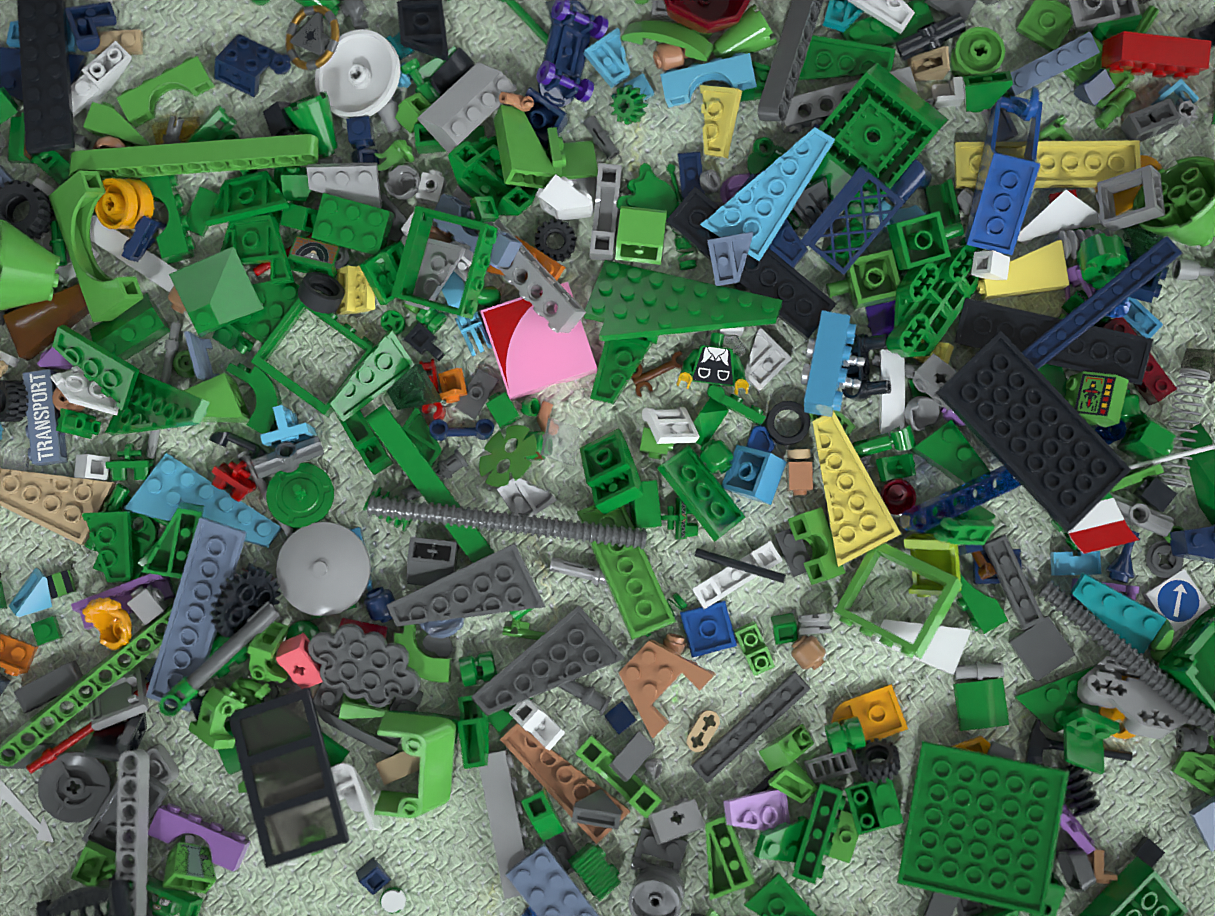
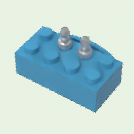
M822 311L817 338L810 337L808 341L806 358L812 359V363H805L801 374V384L807 385L804 399V412L832 417L833 410L840 412L843 392H839L837 389H845V387L860 388L861 381L847 378V369H842V366H864L865 363L863 357L852 356V347L846 346V343H854L856 324L850 323V315Z

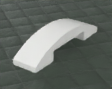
M771 541L740 559V561L770 569L783 561ZM727 567L694 587L692 591L703 609L754 579L757 575Z

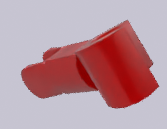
M431 359L429 362L421 360L419 361L424 400H427L422 406V412L429 414L433 408H437V411L433 414V419L443 420L446 416V410L441 402L437 400L436 396L439 394L435 360ZM432 370V376L425 377V371Z

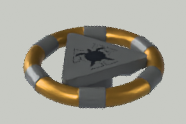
M322 5L307 6L300 10L291 20L286 32L285 44L287 55L298 68L310 71L318 69L325 65L335 53L339 43L340 30L334 13ZM315 14V15L297 32V29H298L299 24L301 23V21H302L305 17H307V16H309V15ZM323 15L331 26L330 40L329 36L324 33ZM294 45L321 57L308 62L303 61L295 51Z

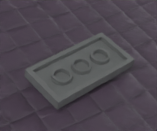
M150 774L148 824L170 790ZM132 780L131 788L135 791L136 783ZM118 781L82 837V840L86 843L90 840L116 853ZM131 805L130 811L135 816L136 809ZM130 830V837L135 840V833L133 830Z

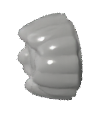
M652 758L645 761L646 771L644 775L652 781L657 780L662 769L661 760Z

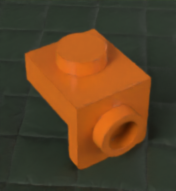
M454 368L438 374L442 393L436 395L437 400L455 403L460 401L459 397L468 395L462 368Z

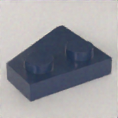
M143 216V218L137 221L133 236L125 242L124 252L121 256L130 261L138 262L147 249L155 242V239L152 238L154 233L159 228L164 231L167 224L161 220Z

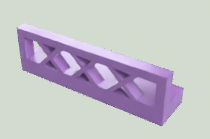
M148 574L72 603L71 607L73 611L80 613L84 629L89 630L94 628V625L85 621V615L82 614V610L93 599L109 597L120 602L121 608L128 614H131L134 611L127 604L133 599L130 594L141 586L144 589L150 585L158 588L164 595V601L175 597L170 577Z

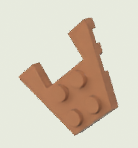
M653 639L649 640L618 672L652 738L669 723L653 706V703L682 673L699 691L716 675L713 671L706 670L699 666L698 663L678 655L677 652Z

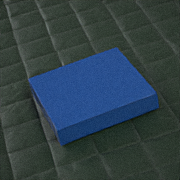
M725 601L714 603L705 609L698 607L680 612L692 658L737 646Z

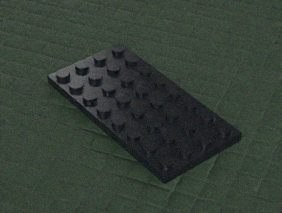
M1002 331L997 333L935 392L1066 533L1072 531L1132 470Z

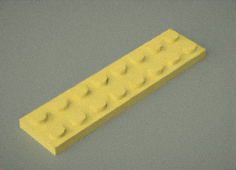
M1027 141L996 142L995 150L997 153L1023 159ZM1038 141L1037 161L1041 165L1033 188H1098L1097 183L1141 168L1140 141ZM955 142V189L975 188L985 142Z

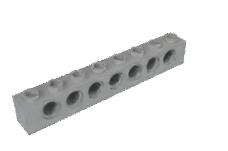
M458 186L451 196L457 197L471 207L470 200L472 197ZM471 212V220H474V213ZM499 219L494 222H483L498 228L497 230L506 231L516 238ZM523 244L519 248L510 267L500 266L496 268L503 272L505 275L504 279L508 283L516 286L519 290V295L523 299L530 301L534 306L533 310L549 322L548 326L554 332L570 333L586 314V311ZM526 273H528V278H527V280H525V274H526ZM542 288L543 293L540 297V289ZM557 303L558 309H557V312L555 313L554 307H555V304Z

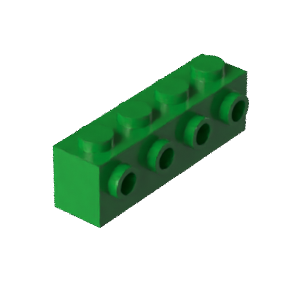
M823 782L820 783L792 877L814 885L817 878L822 880L826 867L822 865L824 855L829 856L833 842L829 841L830 834L837 831L840 819H837L836 815L838 809L843 810L847 796L843 795V789Z

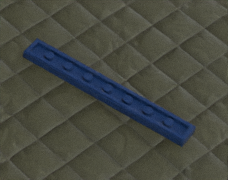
M1165 236L1021 353L1038 370L1182 255V251L1168 236Z

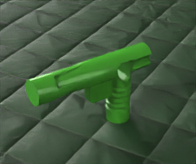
M1060 115L1039 132L1038 141H1043L1047 137L1051 141L1058 137L1063 141H1072L1073 137L1062 126L1067 122L1064 115Z
M513 618L511 627H503L502 635L538 640L547 632L529 630L530 623L522 622L521 619L516 621ZM514 627H517L518 634L511 633Z

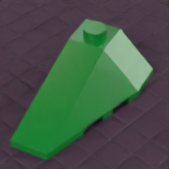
M1201 423L1190 428L1191 430L1198 431V433L1185 431L1180 434V437L1196 440V442L1181 440L1183 447L1196 449L1213 444V440ZM1212 449L1188 455L1187 457H1191L1192 460L1186 459L1188 466H1190L1189 472L1198 505L1211 525H1214L1215 450Z

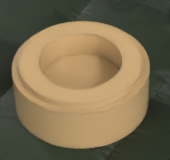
M810 449L787 450V458L806 459L811 457Z

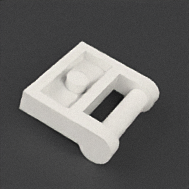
M650 407L642 410V418L648 422L657 444L695 443L700 437L685 407L669 410H654Z

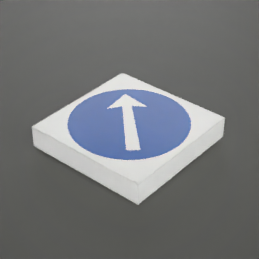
M1181 569L1174 576L1165 579L1143 594L1154 611L1169 620L1174 632L1211 608L1185 569Z

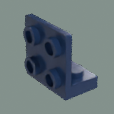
M237 34L215 57L214 79L255 97L259 93L260 75L273 60L272 56L277 52L241 34Z

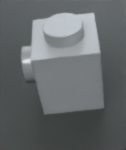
M152 585L146 589L143 586L139 587L130 594L133 599L127 603L145 625L169 607L163 600V593Z

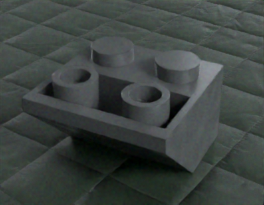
M410 537L407 557V584L426 586L455 572L459 544L451 541Z

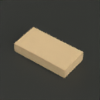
M402 751L375 763L384 785L420 770V756H412Z

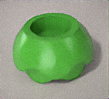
M182 350L177 353L173 360L175 372L184 378L195 376L189 350Z

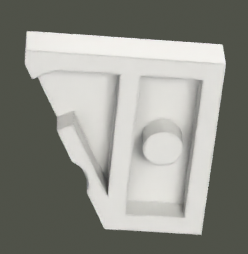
M762 328L757 331L745 368L746 379L759 392L792 360Z

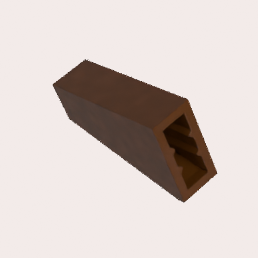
M77 284L53 294L51 301L46 300L29 304L7 313L3 317L19 357L29 361L54 342L58 326L65 325L71 329L90 313L81 287Z

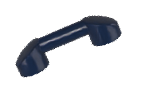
M436 419L431 422L429 433L438 441H443L447 437L476 436L480 440H486L494 433V424L489 419H481L477 422L476 427L448 428L445 421Z

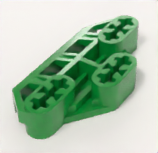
M970 245L953 247L949 250L951 257L910 268L896 289L894 329L886 340L887 349L891 353L898 354L900 357L930 356L963 309L965 298L970 299L978 287L979 277L969 275L968 278H965L972 269L974 252H978L976 247ZM955 289L958 290L956 295L952 294ZM938 313L941 315L939 319L935 318Z

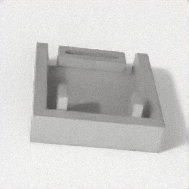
M141 668L127 672L89 703L90 718L94 730H101L149 711L148 698L146 697L145 673ZM92 687L89 688V693L93 691ZM134 687L138 689V696L133 694Z

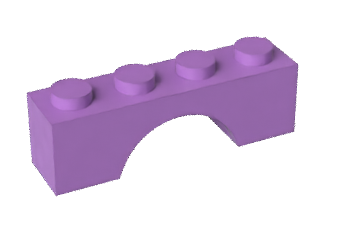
M168 803L158 807L148 830L149 836L169 844L181 834L192 833L199 835L210 846L212 863L233 872L240 868L251 842L245 839L246 836L237 831L230 833L223 830V825L216 822L207 823L198 814H186L180 811L181 807L175 804Z

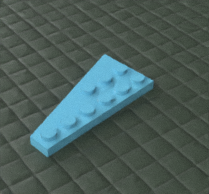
M814 127L794 144L792 148L774 161L772 165L761 172L700 225L719 237L753 231L748 255L760 262L835 139Z
M167 453L124 508L125 511L170 522L180 502L205 506L204 518L246 531L247 534L244 542L269 548L282 530L279 525L242 501H236L228 492L216 488L212 485L211 481Z

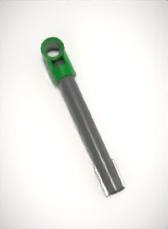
M267 601L247 620L248 622L199 668L189 677L184 676L173 688L163 695L159 703L161 713L169 717L178 714L180 709L200 692L199 688L258 633L261 634L281 615L277 609ZM172 698L176 700L178 706L169 708L165 700Z

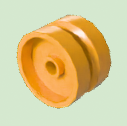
M109 178L102 181L106 193L97 202L95 212L103 226L109 229H134L137 221L143 218V216L152 218L154 201L151 190L145 182L139 179Z

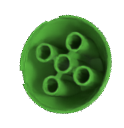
M1192 156L1177 160V164L1167 170L1164 168L1158 170L1161 176L1165 215L1138 224L1148 231L1164 237L1168 236L1171 240L1184 245H1200L1204 247L1209 245L1213 237H1215V160L1204 156ZM1143 185L1135 196L1133 211L1146 207Z
M0 220V311L46 300L51 301L54 292L52 287L57 288L59 274L55 273V269L59 267L60 256L54 255L5 220Z

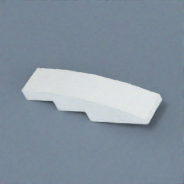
M886 349L879 351V381L889 380L891 382V393L879 395V435L888 433L891 436V430L899 426L902 429L905 426L904 357H900L898 354L891 353Z

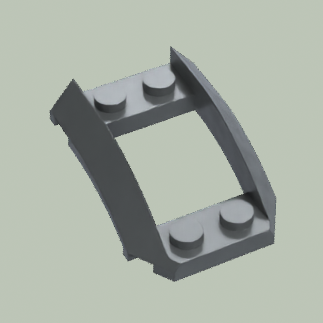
M321 682L313 697L315 709L321 719L350 737L392 756L398 749L397 746L402 737L378 735V731L375 735L345 719H338L339 716L333 712L344 691L342 687L332 688ZM418 690L416 695L409 699L395 697L389 710L416 711L418 705L420 706L424 692Z

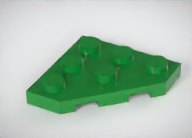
M267 281L252 284L264 310L234 323L264 344L298 299L299 285L295 282L273 284Z

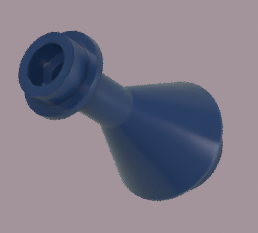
M1132 531L1134 535L1139 539L1138 541H1140V533ZM1135 541L1124 544L1122 552L1106 568L1110 573V579L1128 583L1129 578L1135 577L1131 560Z

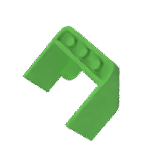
M395 712L384 713L378 729V735L402 737L403 750L409 755L420 756L418 794L381 790L374 815L412 819L449 801L452 791L456 731L455 724L450 719Z

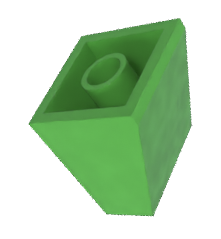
M225 373L183 390L210 402L207 414L201 422L248 423L251 417L236 380Z

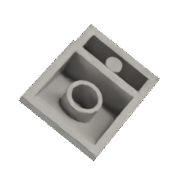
M1068 0L1075 29H1094L1099 23L1140 14L1136 0Z

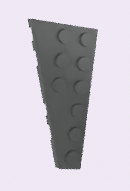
M515 543L386 605L396 626L546 607Z
M578 605L471 696V698L484 714L488 716L622 661L625 657Z

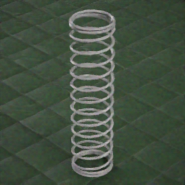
M1181 368L1179 374L1182 376L1178 377V381L1183 384L1176 386L1177 390L1181 393L1174 395V398L1180 402L1172 404L1173 408L1178 411L1170 413L1175 419L1168 422L1170 426L1174 427L1169 430L1198 433L1196 430L1184 429L1171 424L1170 422L1200 424L1197 421L1176 417L1172 413H1188L1201 416L1202 414L1199 412L1186 411L1174 405L1189 404L1203 407V404L1187 402L1176 396L1190 395L1205 398V395L1188 393L1180 390L1178 387L1191 386L1199 389H1207V387L1189 384L1180 380V378L1189 377L1210 380L1211 375L1203 370ZM1175 437L1177 440L1196 442L1194 439ZM1175 445V446H1174V448H1177V449H1184V450H1192V449H1193V448L1182 447V446H1178V445ZM1187 456L1180 457V458H1183V459L1192 460L1191 457H1187ZM1164 461L1169 464H1161V466H1175L1190 469V466L1180 465L1170 461ZM1162 468L1163 471L1167 473L1159 474L1181 476L1186 478L1189 477L1188 475L1175 473L1164 468ZM1157 475V478L1166 485L1186 487L1187 483L1185 481Z

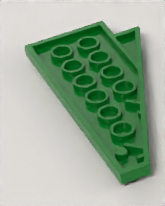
M605 260L586 305L584 318L602 322L603 326L599 333V340L610 341L776 324L782 307V300Z

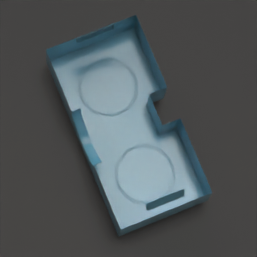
M1080 551L1077 552L1078 556H1073V552H1051V576L1081 575L1082 572L1088 575L1101 574L1100 551L1086 554Z

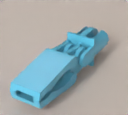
M454 271L443 286L442 292L449 306L459 308L465 285L462 278ZM477 311L473 316V320L457 315L458 318H455L456 323L472 357L476 353L469 340L471 336H473L480 353L485 351L477 335L479 332L482 333L488 348H492L490 339Z

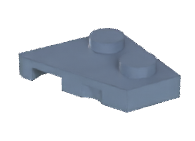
M753 231L708 240L716 286L740 282L753 238Z

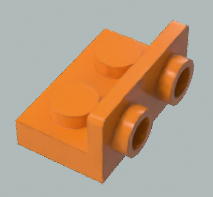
M0 632V667L5 669L4 673L12 676L28 673L38 647Z

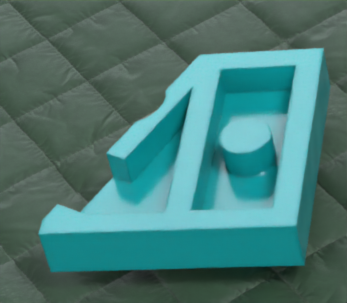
M829 0L822 26L844 32L864 11L847 0Z

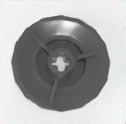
M67 752L58 756L57 760L48 764L43 769L38 781V797L43 808L53 818L66 823L83 822L94 817L110 794V777L105 766L98 759L85 756L83 752ZM74 781L76 784L81 785L77 792L75 789L70 788Z

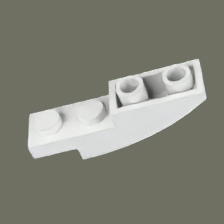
M116 41L81 71L84 75L71 85L73 118L84 108L88 111L92 102L97 103L115 84L130 63L132 57Z

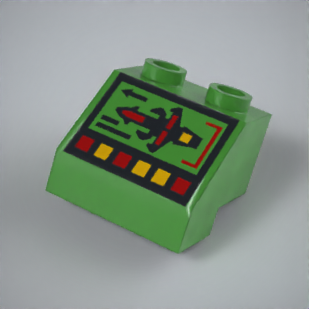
M1080 372L1070 376L1068 379L1065 399L1090 426L1098 424L1108 427L1119 424L1129 380L1112 374Z

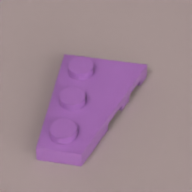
M1063 803L1060 826L1071 835L1075 846L1078 849H1083L1088 855L1095 850V843L1077 818L1073 817L1067 805Z

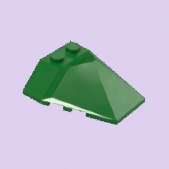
M486 136L480 137L479 141L472 143L469 141L463 142L448 154L458 186L472 198L492 196L498 215L519 216L533 203L539 188L504 183L496 136L490 138ZM543 147L547 157L550 160L549 151Z

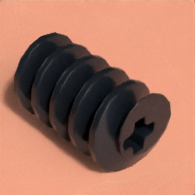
M1067 764L1058 768L1069 771L1066 789H1070L1071 792L1065 797L1074 799L1069 804V807L1078 809L1072 813L1073 817L1095 811L1100 805V800L1094 799L1097 796V792L1090 790L1093 787V782L1086 781L1090 778V774L1083 772L1084 768L1074 764Z

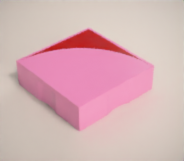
M568 282L560 284L573 297ZM522 297L480 311L511 401L540 392L554 384L567 383L597 373V366L581 320L570 333H556L548 326L549 322L533 310L534 306L530 301H526ZM557 303L555 304V307H554L555 313L557 312V309H558Z

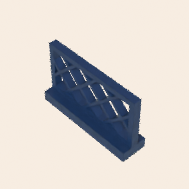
M861 165L800 241L805 246L813 249L844 275L905 201ZM868 179L877 185V195H863V185ZM880 188L887 194H880ZM860 190V197H854ZM891 196L898 202L892 210L882 211L881 197ZM878 198L879 211L865 213L864 199ZM852 200H861L862 213L848 214V203ZM845 208V215H839ZM879 214L880 225L877 228L867 229L866 216ZM882 214H888L883 220ZM862 216L864 230L850 231L849 218ZM846 218L847 231L834 233L833 222L835 219ZM830 227V233L824 234L826 230ZM867 232H873L871 236L867 238ZM864 233L865 243L860 247H852L850 234ZM847 235L848 248L835 249L834 236ZM831 236V250H822L816 245L821 237ZM858 250L856 254L852 257V251ZM849 251L850 261L845 267L836 261L835 252Z

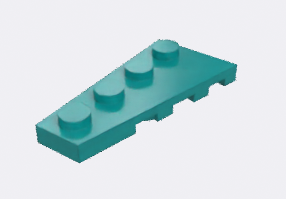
M1082 572L1070 591L1098 619L1107 624L1109 629H1113L1115 634L1118 633L1120 639L1124 638L1126 644L1130 643L1132 649L1136 648L1138 654H1144L1167 620L1165 616Z

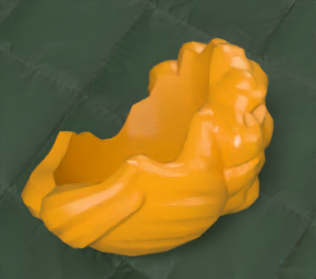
M99 597L90 601L82 610V614L85 615V621L93 623L94 627L99 630L100 643L112 650H118L131 640V619L129 614L121 608L120 602L109 597Z

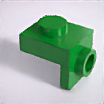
M912 453L876 459L880 482L916 475Z

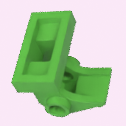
M274 621L261 634L258 633L248 647V654H251L249 670L254 681H278L279 683L286 681L289 674L278 664L275 652L288 633V625Z
M212 686L202 701L198 721H190L188 730L212 749L234 748L236 739L225 731L224 722L226 717L232 715L235 709L249 707L244 702L246 698L243 696L238 698L239 693L233 692L224 686L222 690Z

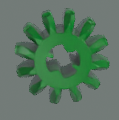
M626 85L625 87L617 88V93L611 95L614 102H611L609 106L614 107L611 115H617V122L624 121L626 125L633 122L637 123L641 120L640 117L647 114L643 108L649 104L643 102L646 95H640L641 88H633L632 85Z

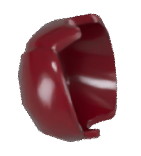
M894 478L887 481L881 488L880 496L890 514L902 516L908 514L915 507L916 492L907 480Z

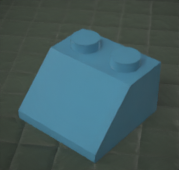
M736 445L733 453L734 458L731 462L732 467L726 472L721 486L725 490L751 500L771 505L787 462L769 452Z

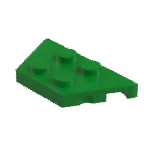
M266 170L224 180L220 193L212 203L214 209L210 216H205L204 223L209 227L290 208V205Z
M1097 664L1025 691L1014 697L1051 732L1056 733L1063 730V717L1084 708L1098 714L1099 706L1082 702L1077 694L1078 681Z

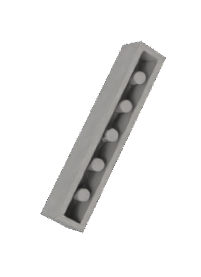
M507 749L489 752L488 766L479 767L504 899L522 896L508 879L506 872L531 853L530 847L526 848L524 839L528 838L526 825L521 824L520 815H523L521 800H516L515 791H519L517 778L512 777L510 768L514 767L512 754H507Z

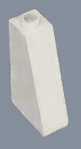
M879 619L878 623H874L911 643H914L924 625ZM939 626L922 659L913 656V659L954 675L971 631L968 629ZM872 635L871 641L885 646L879 642V637ZM894 645L892 646V648H889L896 652L900 651V648Z

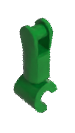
M907 425L902 429L899 426L891 430V436L888 433H884L868 439L855 441L852 445L859 458L890 450L892 445H894L896 450H909L916 446V441L911 425Z

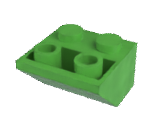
M621 206L615 260L661 265L667 211Z

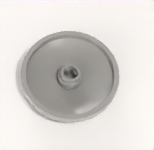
M329 522L312 523L295 531L283 544L276 564L277 581L284 597L300 611L316 616L335 615L346 611L356 604L367 589L371 575L369 553L362 540L350 529Z

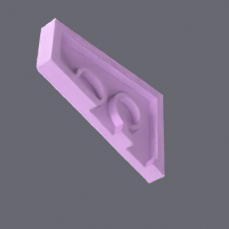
M776 788L724 800L727 825L764 831L769 828L773 829L784 822L790 824L787 795Z

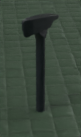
M1039 719L1035 720L1030 732L1025 762L1033 764L1043 763V750L1054 749L1064 751L1063 741L1051 740L1045 737L1044 733L1040 730L1041 721ZM1104 748V757L1132 761V752Z

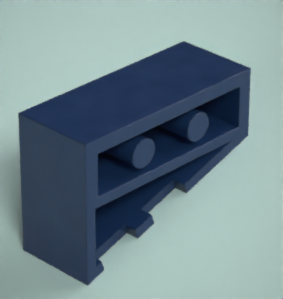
M1215 526L1170 532L1173 556L1215 564Z

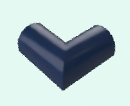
M111 2L64 8L76 45L79 50L84 52L93 51L100 45V38L96 28L117 25L116 15Z
M916 159L901 175L891 190L905 201V204L916 189L922 190L929 186L932 178L931 173ZM891 196L887 197V198L890 199L893 203H895V204L898 203V202L895 201Z

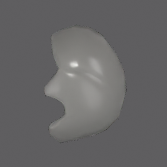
M398 165L388 172V180L384 182V186L388 194L397 199H410L418 192L421 178L415 168L409 165Z
M917 396L905 407V422L907 425H911L913 430L926 431L925 427L937 423L940 414L939 406L932 398Z

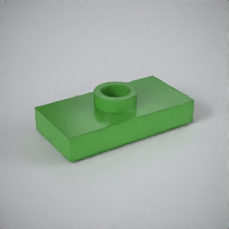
M840 810L838 819H840L836 833L832 835L830 842H833L828 857L850 864L859 835H857L852 814Z

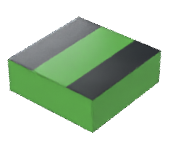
M64 570L46 577L51 599L77 592L70 570Z

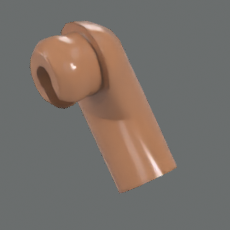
M501 92L499 95L500 103L512 105L522 112L529 111L534 106V101L530 96L524 97L520 94Z
M543 401L537 416V423L541 431H544L546 435H554L558 430V426L553 424L549 417L553 404Z

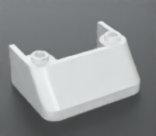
M346 763L332 767L339 800L346 798L350 809L356 812H364L370 830H381L382 826L378 815H374L375 806L371 795L356 769ZM319 772L269 793L265 799V807L325 788L322 773ZM328 797L268 816L280 853L294 849L291 841L299 838V835L304 833L303 829L306 827L303 815L330 805ZM295 859V860H292V861H289V862H286V863H283V864H284V865H296V864H299V863H298V860Z

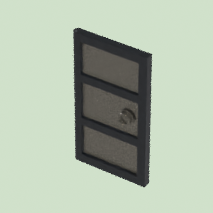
M304 688L235 711L232 715L228 716L233 738L236 739L235 747L265 868H271L350 842L310 688Z

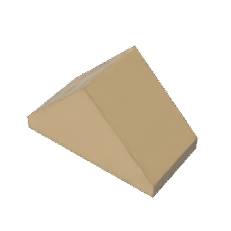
M943 46L907 59L914 81L944 79L950 69L948 46Z

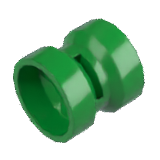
M430 308L429 310L421 309L415 319L421 324H426L427 329L434 334L444 325L448 316L443 312Z

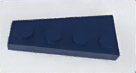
M754 173L749 176L737 193L756 178ZM787 219L769 246L774 253L792 268H795L809 251L800 241L801 238Z

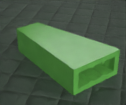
M500 105L493 122L504 183L545 189L556 173L524 112L515 107Z

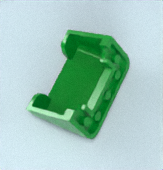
M1215 605L1211 606L1209 610L1204 612L1159 663V668L1162 669L1163 673L1168 674L1167 677L1169 679L1173 678V682L1175 684L1179 683L1181 689L1185 688L1187 694L1191 693L1192 698L1199 699L1198 703H1204V707L1206 709L1210 708L1211 713H1215Z

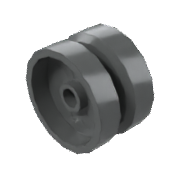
M662 865L648 866L641 870L635 878L629 895L628 905L632 916H679L685 887L678 873Z

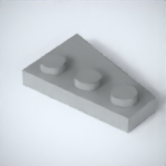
M377 163L307 165L310 190L381 209L382 203Z

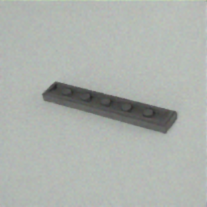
M794 671L691 766L708 783L811 688Z

